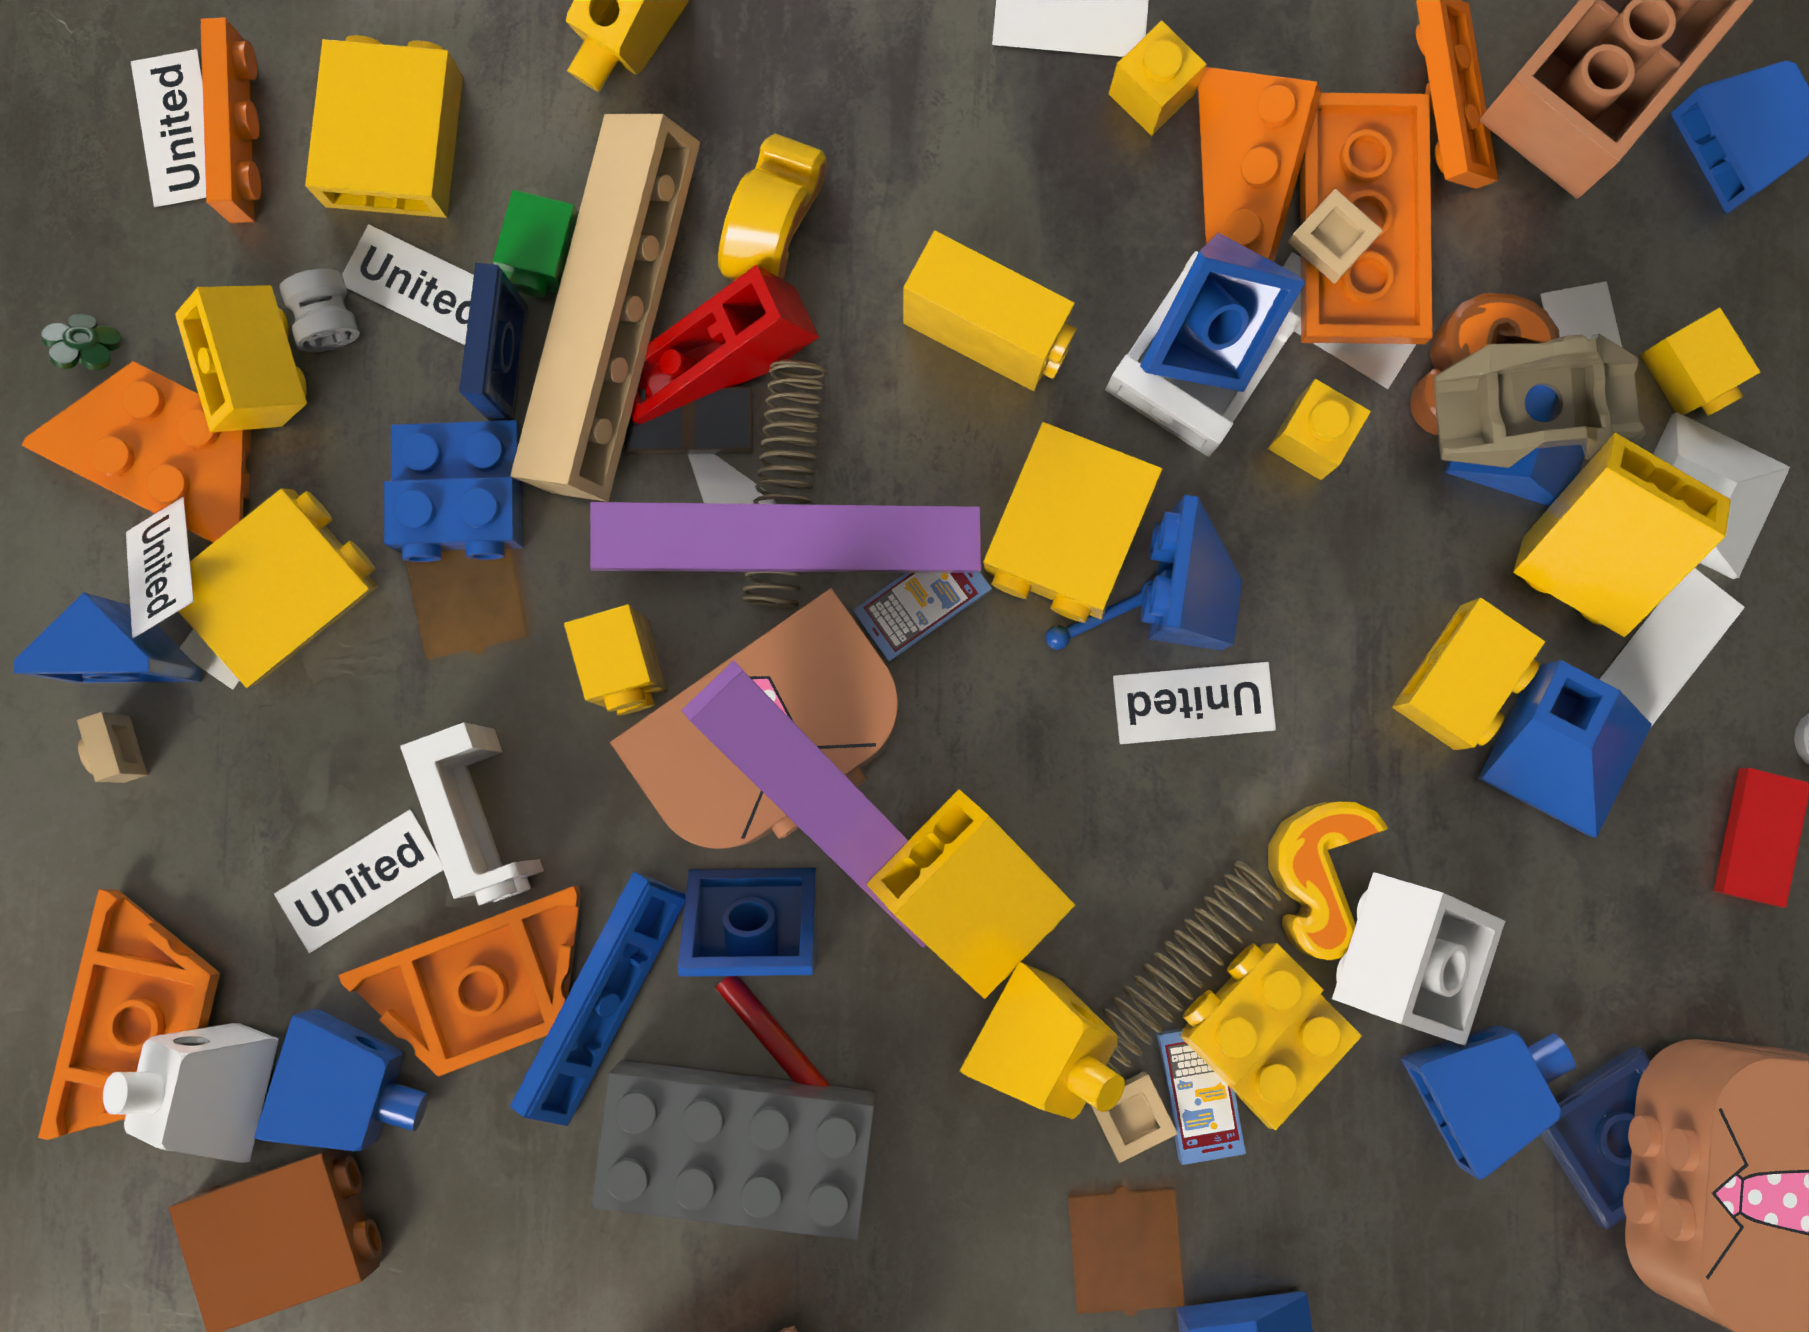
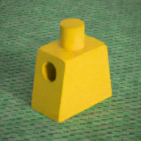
M574 0L567 13L566 22L584 42L567 72L597 92L601 91L616 63L633 74L638 75L644 70L689 0Z
M1020 961L960 1069V1072L974 1080L1036 1108L1070 1119L1080 1115L1086 1102L1100 1112L1109 1111L1118 1103L1125 1088L1124 1078L1106 1066L1118 1045L1117 1034L1059 978Z

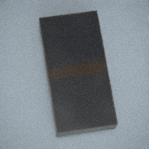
M751 387L722 388L642 424L635 423L632 416H630L626 431V452L629 455L753 453V392ZM637 388V392L644 402L646 388Z

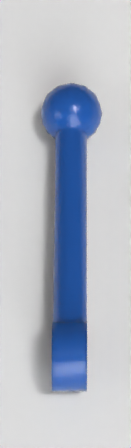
M1154 580L1144 583L1139 593L1107 607L1102 620L1088 616L1086 623L1077 621L1066 627L1061 625L1052 626L1046 633L1047 644L1055 650L1064 649L1069 644L1070 638L1142 605L1145 587L1147 584L1153 585Z

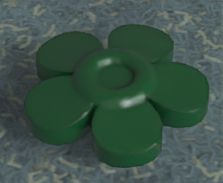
M86 314L70 316L68 318V326L62 323L49 324L41 333L44 345L51 347L49 350L50 362L62 369L73 368L78 363L83 364L89 370L104 369L111 363L109 351L117 350L121 346V337L116 329L110 326L97 327L96 319Z

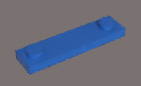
M633 871L510 1105L523 1118L568 1126L685 903V893L674 886Z

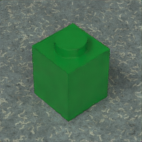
M512 189L492 262L500 266L518 292L533 297H545L546 291L558 293L579 214L574 204Z

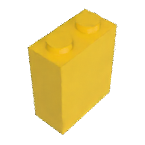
M361 35L348 36L345 41L322 39L305 186L326 208L448 217L463 75L449 51L444 50L437 44L420 40L411 41L407 46L384 45L376 39Z
M935 230L903 287V324L1032 391H1035L1043 375L1054 380L1071 348L1070 343L1077 331V328L1068 324L1074 302Z
M1042 422L983 561L985 572L994 576L991 585L1005 593L1022 599L1027 598L1029 591L1053 600L1050 607L1051 610L1078 622L1086 623L1088 615L1102 620L1158 487L1162 468Z
M1614 433L1524 535L1513 573L1523 578L1535 590L1549 593L1578 610L1588 621L1596 625H1604L1625 638L1726 537L1731 499L1621 435Z
M281 488L190 561L194 602L178 612L246 688L262 682L378 587L369 576L376 570L372 562L352 541L349 540L344 545L338 541L326 527V525L333 521L331 515L308 491L299 496L294 489Z
M960 789L866 884L906 927L984 999L1011 974L1019 961L1021 962L1047 934L1054 930L1057 924L1075 906L1002 828Z

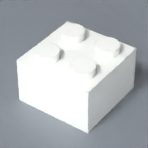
M1373 872L1368 890L1363 893L1358 903V921L1348 951L1343 955L1337 967V985L1332 999L1466 1046L1505 920L1445 893Z

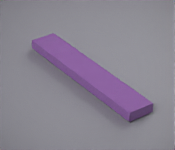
M590 502L591 571L977 573L981 571L980 507Z
M733 660L681 711L692 724L924 948L926 944L906 927L866 885L908 840Z

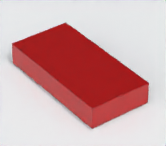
M1752 768L1738 769L1713 892L1774 907L1786 908L1809 798V782Z

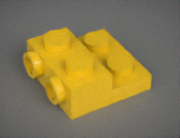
M1253 943L1240 952L1230 963L1227 971L1232 977L1216 994L1211 990L1204 992L1185 1011L1183 1018L1188 1024L1182 1029L1183 1032L1179 1036L1268 1128L1277 1130L1356 1044L1362 1035L1321 995L1324 989L1278 943H1264L1260 947Z

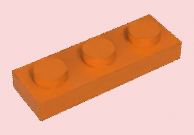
M1416 0L1420 22L1416 27V40L1426 59L1429 82L1426 85L1425 94H1429V108L1435 115L1439 139L1435 146V157L1438 167L1444 174L1445 180L1470 188L1478 189L1498 181L1491 133L1490 129L1479 121L1487 111L1470 5L1463 0Z
M226 17L200 19L206 202L229 223L255 222L254 200L260 199L262 191L259 170L252 159V140H256L259 137L258 114L254 104L250 101V80H255L257 77L255 51L252 44L248 40H244Z

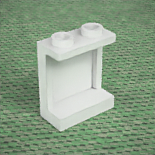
M1195 251L1129 353L1124 356L1112 374L1105 391L1207 457H1210L1234 424L1233 421L1287 339L1297 328L1301 318L1291 312V307L1244 392L1145 373L1140 365L1198 254Z
M463 722L401 745L406 765L453 898L457 899L475 895L478 905H483L530 890L528 877L544 871L540 859L502 865L468 769V765L503 753L495 729Z

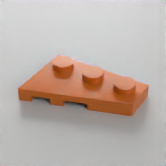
M1205 67L1198 85L1206 244L1217 233H1220L1274 262L1319 102L1320 86L1316 81Z

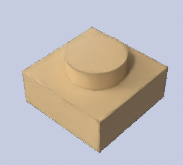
M1334 189L1293 233L1288 243L1335 284L1371 246L1383 230L1337 189Z
M99 712L77 720L82 737L78 741V753L86 770L93 774L95 782L125 783L148 775L130 715Z
M1146 1071L1125 1080L1122 1097L1109 1111L1100 1112L1091 1106L1119 1163L1178 1134Z

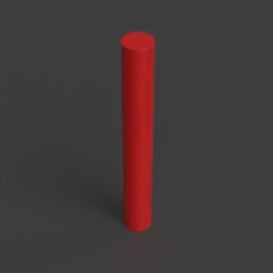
M727 976L714 987L792 1081L812 1086H830L739 976Z

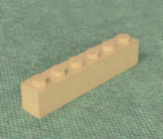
M605 114L510 475L515 479L551 494L609 502L700 146V141L664 114Z

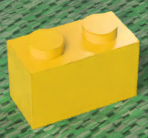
M272 285L197 287L178 309L175 316L210 433L282 427L307 404V387L302 370L295 365L288 342V320L284 311L278 308Z
M1482 598L1462 604L1411 677L1392 708L1453 750L1475 748L1477 744L1483 746L1491 740L1502 725L1505 715L1499 712L1511 692L1513 691L1516 694L1521 692L1537 673L1540 663L1534 658L1545 641Z
M629 604L564 623L586 701L605 707L608 712L617 711V715H625L654 706L655 703L652 695L668 691L648 620Z

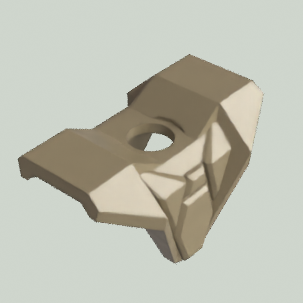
M1583 334L1569 335L1538 344L1485 345L1434 376V398L1441 460L1509 468L1536 448L1582 445L1585 460H1588L1595 456L1614 433L1633 443L1638 442L1646 435L1645 427L1640 423L1636 391L1635 372L1638 366V357L1601 334H1594L1590 339H1587ZM1534 386H1547L1553 389L1559 398L1560 408L1558 414L1550 422L1536 421L1526 411L1525 397Z

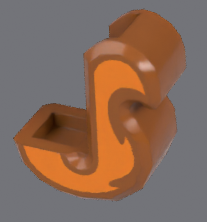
M1483 293L1461 303L1444 319L1432 336L1430 357L1434 369L1419 380L1412 389L1410 407L1416 423L1426 432L1438 435L1434 376L1485 345L1538 344L1559 338V329L1547 311L1533 301L1514 294Z

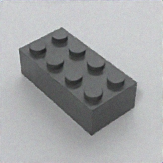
M621 1060L608 1073L591 1208L858 1241L875 1091L831 1085L812 1086L790 1080Z

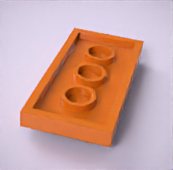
M1321 93L1300 167V226L1332 191L1337 189L1379 226L1383 232L1335 284L1301 255V278L1305 281L1301 289V343L1426 344L1432 339L1429 94Z

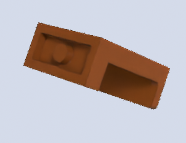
M325 1148L310 1156L222 1187L217 1185L194 1193L168 1207L207 1332H223L358 1284L380 1266L378 1257L382 1253L381 1236L375 1222L371 1218L366 1219L358 1195L362 1191L361 1173L352 1156H346L344 1150Z

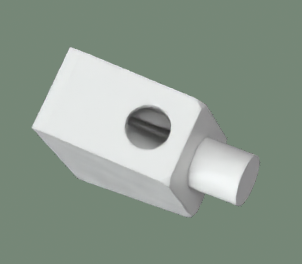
M230 1023L151 1036L143 1044L137 1072H114L108 1077L103 1090L105 1109L110 1114H126L124 1121L126 1133L156 1148L240 1163L250 1162L255 1142L254 1135L261 1116L279 1039L241 1023Z

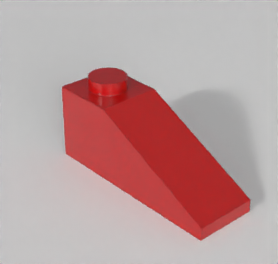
M755 265L648 344L638 388H646L645 401L643 402L639 393L636 392L631 412L633 421L638 424L645 423L725 387H734L764 375L771 369V363L777 360H788L818 339L819 336L795 286Z

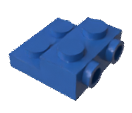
M517 420L391 425V481H384V544L396 552L402 553V560L410 562L441 560V551H466V558L495 560L505 557V549H523V481L510 476L522 433V426Z

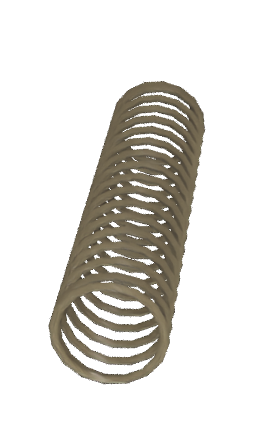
M777 360L770 364L771 369L769 373L774 380L767 384V386L774 394L766 398V403L771 409L764 413V417L771 423L762 427L763 432L768 438L760 442L762 448L768 452H764L759 456L760 462L765 467L757 471V475L765 481L755 485L756 490L763 496L757 497L753 502L754 504H760L758 501L777 499L791 503L809 504L811 500L807 497L772 494L762 490L760 486L776 484L789 488L808 490L813 488L811 483L795 480H775L764 476L761 472L779 470L792 474L813 475L815 473L814 470L802 466L775 465L765 461L763 457L778 455L795 460L813 461L817 459L816 456L802 451L774 450L766 446L765 443L781 441L793 445L813 447L818 445V442L807 437L777 436L768 432L767 428L780 426L803 432H817L820 428L818 425L807 422L777 421L769 417L768 414L780 411L789 415L807 418H818L822 414L818 410L806 407H779L771 403L770 399L782 397L802 403H821L824 401L821 396L804 392H779L772 388V385L782 382L799 388L822 389L825 387V384L815 380V378H821L827 372L823 367L810 362ZM780 368H811L820 370L822 373L800 374L784 371ZM774 371H775L776 373H779V374H782V375H785V376H790V377L781 378V377L777 376L776 374H774ZM797 382L811 383L816 385L802 384ZM801 572L744 573L748 580L756 583L742 588L747 594L741 597L744 602L777 608H796L799 606V602L796 600L765 596L747 589L779 588L799 591L801 590L799 586L768 582L752 577L750 574L778 573L801 576L803 575Z
M1236 861L1234 863V870L1240 879L1231 874H1224V881L1230 890L1220 885H1214V892L1221 902L1212 897H1204V903L1213 915L1201 908H1194L1195 916L1204 927L1191 919H1184L1185 927L1196 940L1180 930H1174L1175 938L1188 953L1175 944L1164 941L1165 949L1180 966L1161 953L1154 952L1155 960L1170 978L1152 965L1144 964V970L1161 990L1143 977L1133 975L1136 984L1154 1004L1132 988L1123 986L1126 995L1147 1018L1120 998L1113 997L1115 1005L1137 1030L1109 1009H1103L1104 1015L1129 1043L1117 1035L1118 1042L1137 1056H1143L1142 1050L1117 1022L1149 1045H1153L1152 1038L1128 1011L1156 1032L1163 1033V1029L1136 998L1168 1022H1174L1171 1014L1144 985L1176 1009L1184 1011L1182 1004L1160 982L1153 972L1188 999H1194L1193 994L1163 961L1199 988H1204V984L1172 949L1184 956L1208 976L1214 977L1211 969L1191 950L1181 937L1192 943L1219 965H1224V961L1201 939L1190 925L1200 930L1228 953L1234 954V950L1210 927L1200 913L1219 925L1240 943H1244V939L1219 915L1210 902L1231 915L1249 931L1254 932V928L1228 903L1220 891L1232 897L1260 920H1264V916L1237 891L1229 879L1244 887L1270 909H1274V905L1246 877L1270 898L1278 902L1281 901V896L1243 862ZM1117 1045L1115 1050L1122 1057L1113 1052L1112 1057L1126 1067L1132 1068V1061ZM1109 1059L1108 1064L1113 1071L1123 1077L1118 1067Z

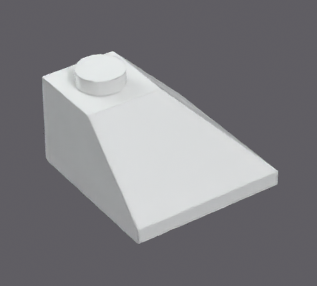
M1676 412L1671 415L1653 455L1731 499L1726 537L1700 563L1731 579L1739 578L1790 467Z

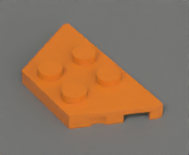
M134 361L29 434L21 445L155 514L184 497L187 530L212 543L243 519L244 500H250V474L247 471L246 460L251 452L252 429L210 433L198 393Z
M578 885L572 886L339 974L341 984L349 992L356 991L382 1016L379 1021L397 1038L407 1040L414 1047L416 1056L438 1077L547 1036L570 993L582 895Z
M110 888L98 890L38 1136L40 1139L50 1140L87 1128L124 1120L126 1114H110L105 1109L103 1090L108 1077L114 1072H137L143 1044L151 1036L208 1027L220 972L119 890Z

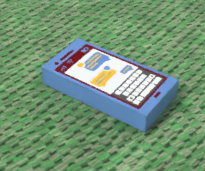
M980 571L977 573H904L852 611L888 663H891L991 592L992 588Z
M1183 1028L1163 1031V1033L1156 1032L1171 1121L1178 1133L1174 1138L1179 1162L1182 1165L1246 1154L1235 1092L1179 1036L1183 1032Z

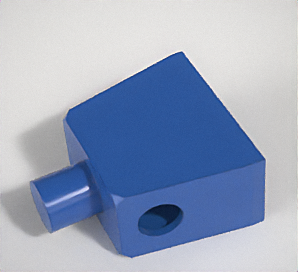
M1788 60L1706 84L1696 89L1670 113L1726 214L1737 209L1809 155V83L1807 84L1797 64Z
M313 1008L292 1015L254 1138L277 1143L362 1151L378 1141L384 1123L415 1132L425 1114L429 1094L397 1084L404 1062L405 1053L324 1011Z
M1500 1025L1469 1033L1466 1046L1448 1040L1401 1057L1405 1068L1457 1165L1478 1180L1489 1176L1560 1119L1562 1115L1561 1108L1547 1083L1576 1068V1063L1570 1050L1557 1034L1552 1033L1527 1047L1517 1031Z

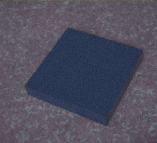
M475 263L459 392L489 421L514 420L528 305L499 265Z
M1635 1046L1557 1095L1555 1099L1561 1108L1562 1115L1557 1122L1540 1134L1598 1225L1606 1230L1626 1218L1623 1208V1195L1629 1184L1632 1155L1628 1132L1630 1123L1635 1117L1639 1081L1650 1063L1643 1049Z

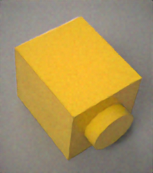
M1161 20L1117 63L1109 95L1152 136L1195 95L1207 64Z
M1721 308L1698 319L1640 354L1675 413L1678 412L1682 415L1699 407L1703 408L1707 416L1723 409L1744 396L1738 385L1761 373Z
M1314 379L1298 396L1267 449L1317 479L1322 480L1340 465L1371 411L1319 380Z

